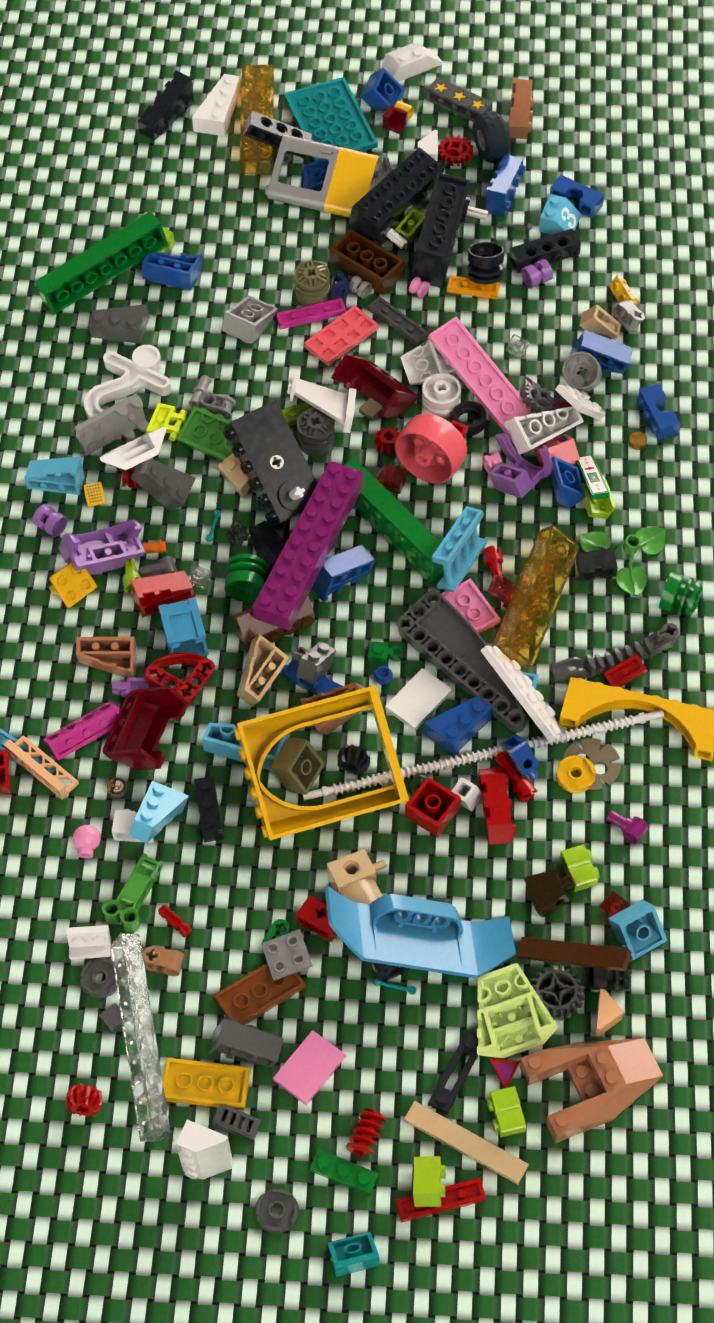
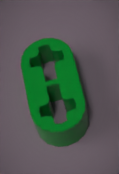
M283 919L274 921L262 943L290 933L289 923ZM283 926L285 932L281 931L280 934L277 936V928H281Z

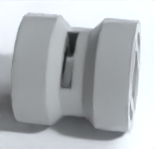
M357 275L354 276L350 281L349 291L357 293L362 299H365L370 294L372 284L368 281L364 282Z

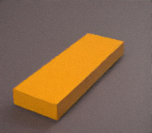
M451 275L447 285V292L490 299H497L500 289V282L478 284L472 282L469 278Z

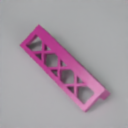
M109 701L47 736L43 741L51 749L55 759L58 761L109 732L120 711L117 705Z

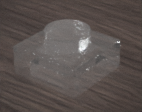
M513 334L506 351L519 358H523L530 342Z
M195 565L188 578L192 585L204 589L213 574L211 570Z

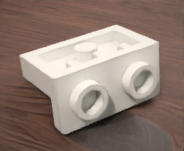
M108 925L67 928L70 960L111 956V937Z

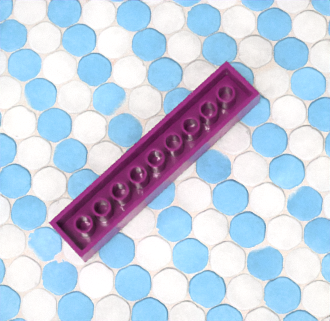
M329 461L253 605L254 619L290 631L364 487L363 471Z

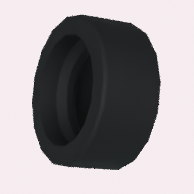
M465 401L454 408L452 420L468 426L466 436L477 435L485 428L486 411L477 402ZM465 413H473L480 420L473 424H466L461 422L459 417Z

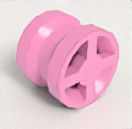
M415 277L409 286V292L412 294L416 293L418 297L423 298L429 290L430 283L427 281L423 282L421 278Z
M498 452L482 457L487 473H490L502 462Z

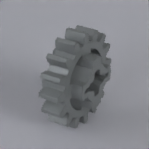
M528 383L521 390L522 394L520 397L524 398L522 402L527 404L526 408H530L531 413L535 412L537 414L556 410V403L553 402L554 398L550 397L551 393L545 387L541 388L540 384Z

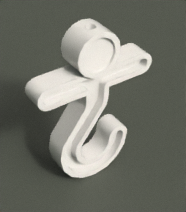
M152 345L139 346L134 350L132 360L112 351L106 352L103 356L105 368L121 377L93 387L84 399V409L87 419H90L104 411L101 407L105 403L134 394L142 387L161 396L169 395L171 393L170 380L159 373L162 368L159 350Z

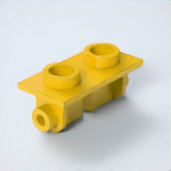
M616 274L609 286L618 302L628 299L632 300L637 306L638 300L633 293H629L631 290L626 280Z

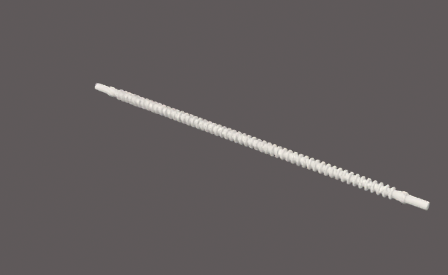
M663 710L645 714L642 712L636 716L629 715V718L627 716H624V719L619 717L618 720L614 718L613 721L608 720L607 723L605 721H602V724L597 722V725L592 723L591 726L586 725L585 728L583 726L580 729L576 727L575 730L571 728L569 731L564 730V733L560 732L559 737L552 743L544 735L542 738L537 736V739L532 737L529 740L527 738L526 741L530 748L536 749L537 746L541 748L542 745L546 747L548 744L553 745L554 742L558 744L559 741L563 743L564 740L567 742L569 739L575 740V737L580 739V736L585 738L588 735L590 737L592 733L596 735L597 732L599 734L602 731L606 733L607 730L613 731L614 728L618 730V727L623 729L624 726L628 728L629 725L634 726L636 723L644 724L646 721L664 717ZM499 745V748L494 746L491 749L489 747L488 750L482 749V752L477 750V753L472 751L469 754L467 752L465 756L463 754H460V757L455 755V758L450 756L449 759L444 758L443 761L441 759L438 762L433 760V763L428 761L427 764L422 763L421 766L419 764L416 767L411 765V768L405 767L404 770L402 768L400 770L404 780L405 777L409 779L411 775L414 777L419 773L426 775L427 772L432 773L433 770L435 772L438 769L443 771V768L448 770L450 766L454 768L455 765L457 767L460 764L465 766V763L471 764L472 761L476 763V760L481 762L482 759L485 761L487 758L493 759V756L499 752L504 753ZM389 770V773L383 772L382 775L378 773L377 776L373 774L372 777L366 776L365 779L361 777V780L356 778L355 781L350 780L348 783L344 781V784L339 782V785L334 783L330 787L322 786L321 789L309 791L307 795H302L304 801L322 796L325 798L331 794L338 795V792L343 794V791L348 793L349 790L354 791L355 788L360 790V787L365 789L366 786L370 788L373 784L377 786V783L382 785V782L387 784L388 781H393Z

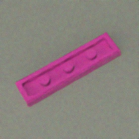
M342 298L275 314L279 328L282 330L338 317L347 310Z

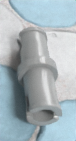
M206 375L201 376L198 385L194 387L193 396L189 401V405L192 408L194 406L199 408L201 396L207 393L211 383L210 377Z

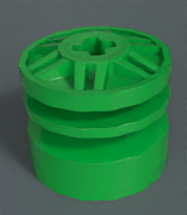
M242 553L230 557L227 563L225 593L238 601H256L265 584L266 562L252 554Z
M671 571L661 596L659 609L672 612L675 605L679 606L678 615L681 616L684 608H686L685 617L690 619L698 607L702 595L703 581L698 580L695 587H692L694 578L691 577L687 584H683L684 575Z

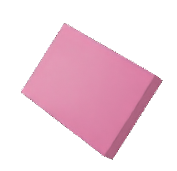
M471 578L460 583L454 593L449 591L441 593L466 618L478 634L499 624L501 621Z
M312 1030L274 1076L273 1081L307 1106L346 1058V1054Z

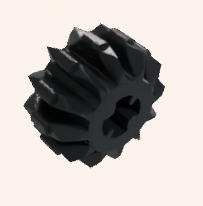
M353 744L351 746L344 745L338 752L337 766L341 767L342 771H347L348 774H363L370 766V753L365 748H360V746H354Z

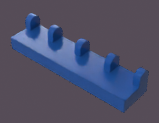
M293 659L288 666L284 665L282 668V677L315 695L326 693L342 686L325 676H321L313 684L296 676L299 662Z

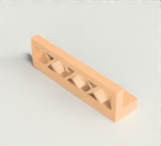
M24 735L15 743L9 739L4 744L5 749L8 750L10 756L62 800L79 784L78 780ZM25 743L29 746V752H24L19 747ZM41 756L43 763H37L32 757ZM45 768H55L56 775H52ZM68 779L71 783L65 787L59 780Z

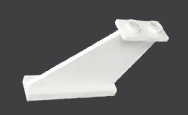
M295 371L294 377H290L287 391V394H290L289 401H293L294 395L343 424V432L350 433L354 415L356 389L349 388V393L345 394L298 379V372Z

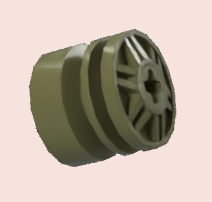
M311 260L303 262L294 270V289L297 301L304 306L328 301L331 292L328 267L319 261Z

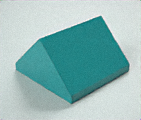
M371 1232L328 1243L336 1277L379 1266V1254Z

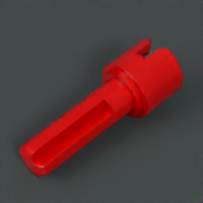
M494 546L486 547L483 550L485 566L490 568L494 582L505 587L501 570L503 563L501 548L497 547L495 549Z
M503 752L495 755L494 759L503 768L504 772L508 773V778L513 784L512 790L521 803L532 799L535 796L534 792L536 793L537 790L528 778H523Z

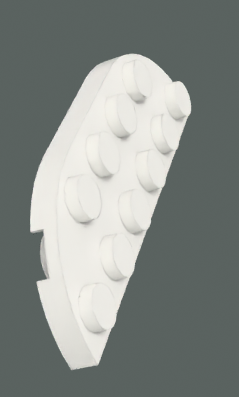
M497 646L483 647L480 650L547 740L550 743L556 740L561 731L554 717L555 711L546 705L543 701V695L533 688L530 678L520 671V665L515 660L511 661Z

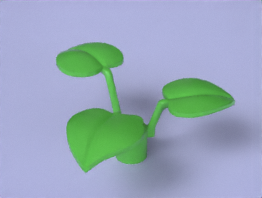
M647 527L640 529L635 535L627 536L625 541H621L620 544L613 547L616 550L623 546L624 552L630 555L629 568H621L616 574L617 585L623 591L632 596L642 593L647 583V576L643 568H632L634 555L640 548L647 555L659 554L665 545L666 528ZM593 531L580 534L579 536L583 551H594L611 547V539L606 533Z

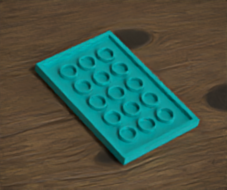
M345 77L284 93V99L298 128L311 133L312 141L360 152L378 147V142ZM313 157L314 161H317V160H320V159H321V158Z

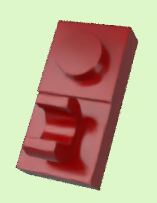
M638 654L607 670L604 672V675L612 687H621L647 672V669Z

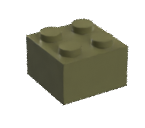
M289 737L270 769L289 792L307 795L325 763L307 739Z

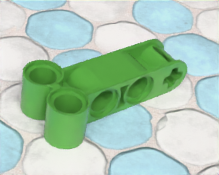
M145 853L141 856L117 899L107 900L102 906L104 919L108 924L114 925L121 922L123 929L130 933L140 928L138 911L158 878L163 867V861L149 858ZM116 910L114 914H108L109 911ZM129 918H134L132 922L126 921Z

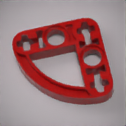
M185 652L172 653L153 661L146 668L144 679L153 687L165 686L164 683L172 682L175 685L172 689L190 704L213 676L215 664L210 659L201 655ZM175 664L196 666L184 682L163 670V668ZM208 667L209 669H207V670L204 672V675H202L201 673H202L203 668ZM194 678L199 679L201 684L194 685L191 683V680ZM188 688H189V689H190L189 696H188V695H187L186 697L182 696L183 694H186V693H187Z

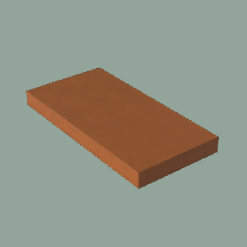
M268 963L217 992L213 997L227 1018L235 1019L239 1024L246 1025L305 989L306 984L298 972L274 981Z

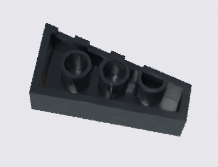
M177 70L173 74V80L171 82L168 81L164 85L166 89L163 93H158L155 97L154 105H149L138 120L139 133L154 141L194 103L192 78Z

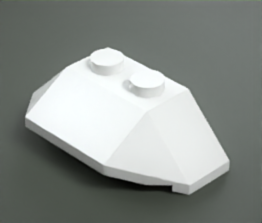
M412 43L385 54L381 69L384 68L397 82L440 66L443 62L435 52Z

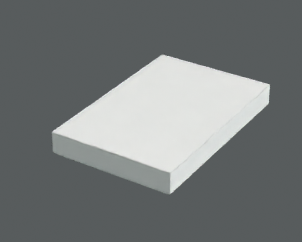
M422 668L385 706V710L416 731L452 693V689Z

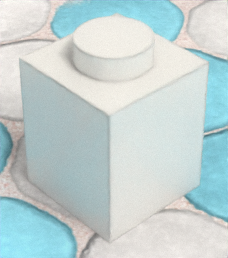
M462 777L452 789V792L461 797V806L471 812L482 798L479 788Z

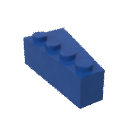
M511 155L503 156L498 170L495 171L494 179L490 181V187L488 186L486 189L485 210L488 211V214L505 217L506 212L510 211L511 199L515 198L516 187H519L521 181L520 176H523L525 172L523 158Z

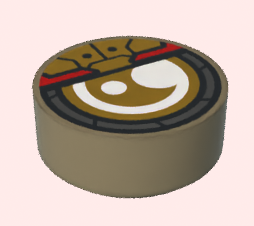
M118 777L111 779L107 784L109 795L113 798L123 797L127 793L125 780Z

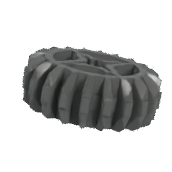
M551 965L549 971L545 967L542 968V973L536 972L535 978H532L530 981L531 986L538 994L553 1020H555V1017H558L560 1021L563 1020V1015L568 1019L571 1018V1013L576 1015L578 1013L577 1008L582 1007L583 1003L581 1001L585 998L583 994L585 988L580 986L582 980L576 979V972L569 974V967L563 971L561 965L558 966V969H554V966ZM551 981V985L549 987L544 988V990H540L543 984ZM554 987H555V990L558 991L559 999H558L557 995H555ZM569 996H573L570 1002H568L565 1005H562V1000L567 999Z

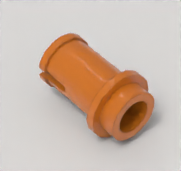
M159 540V542L143 543L144 554H163V552H167L166 541Z

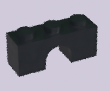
M214 776L194 779L204 843L223 840L224 836Z

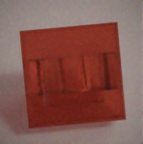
M612 891L600 904L599 908L611 917L626 909L629 903Z

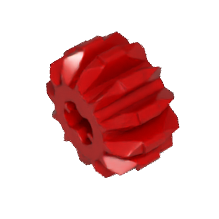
M390 426L388 429L382 427L381 431H377L374 444L376 451H380L381 455L386 453L388 457L391 454L396 456L395 442L400 434L397 427L391 429Z
M80 1083L79 1085H72V1088L66 1094L67 1109L72 1111V1114H79V1116L85 1115L89 1117V1115H96L102 1107V1091L97 1090L96 1086H89V1084L83 1085Z

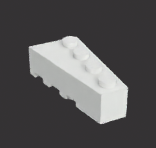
M571 406L537 414L513 417L503 423L520 455L584 421L580 413Z

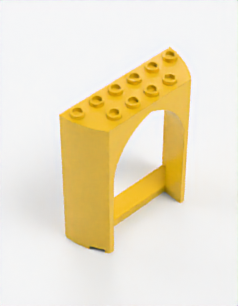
M376 685L237 723V728L234 729L236 740H239L241 746L238 750L240 760L245 761L246 768L243 769L245 778L250 780L252 786L249 788L252 800H256L257 804L254 808L257 819L261 818L263 826H261L264 838L268 837L269 840L277 839L409 801ZM372 709L393 785L318 806H298L287 803L275 797L263 786L260 781L263 762L268 752L281 738L305 727Z

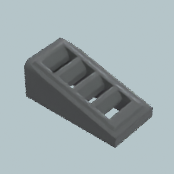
M221 1103L213 1119L214 1128L253 1141L261 1124V1119ZM227 1114L225 1122H222L223 1115ZM232 1116L236 1117L233 1126L230 1125ZM242 1119L244 1120L242 1128L239 1129L238 1125L240 1123V1120ZM249 1122L253 1123L250 1132H246Z

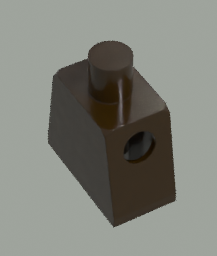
M556 870L524 878L535 910L542 918L569 902L570 898L566 890L576 886L572 874L561 878Z

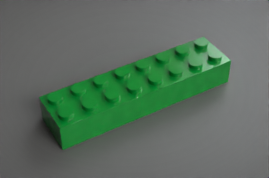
M150 211L34 281L45 306L52 315H55L142 262L147 253H157L168 246L162 225Z
M354 458L344 464L364 472V487L353 509H357L362 518L366 521L368 520L373 528L380 532L389 544L392 543L398 553L402 556L404 555L411 566L416 567L425 579L435 583L443 577V565L432 561V555L441 544V541Z

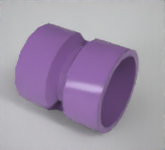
M546 259L521 269L522 279L530 289L540 285V283L553 279L552 268Z
M43 504L34 513L32 522L49 535L58 537L65 530L68 520L67 517L56 512L47 504Z

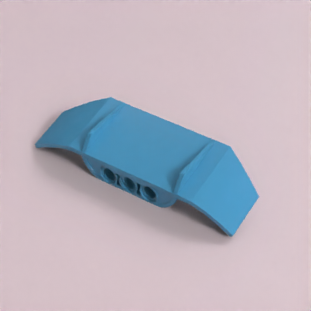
M325 887L329 925L346 946L362 961L477 979L516 955L509 916L484 921L460 920L457 909L450 903L388 894L379 897L369 905L347 899L331 887Z

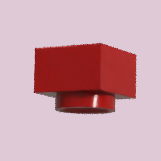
M427 777L405 805V817L436 837H439L461 808V797Z

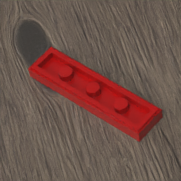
M481 1178L446 1186L445 1198H441V1207H415L413 1195L395 1199L402 1223L486 1201V1196Z

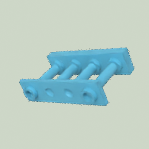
M466 506L432 555V561L442 564L444 569V575L437 584V588L454 593L487 544V539L477 536L476 527L484 516L482 510Z

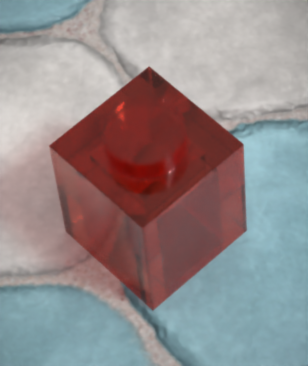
M386 464L384 469L380 470L378 480L388 491L401 494L407 480V470Z

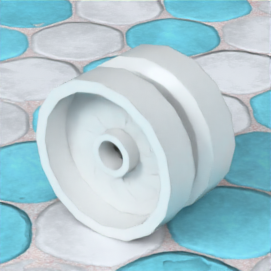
M447 373L433 374L423 383L422 407L427 414L436 415L443 419L452 417L454 408L461 403V384L453 375Z

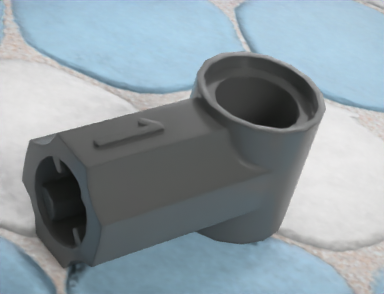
M170 556L161 558L158 563L139 567L141 578L178 572L174 558Z

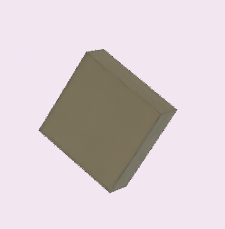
M370 398L359 408V412L373 421L382 413V405Z

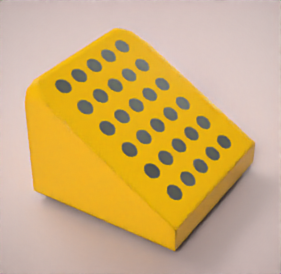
M101 482L84 485L88 507L106 504Z

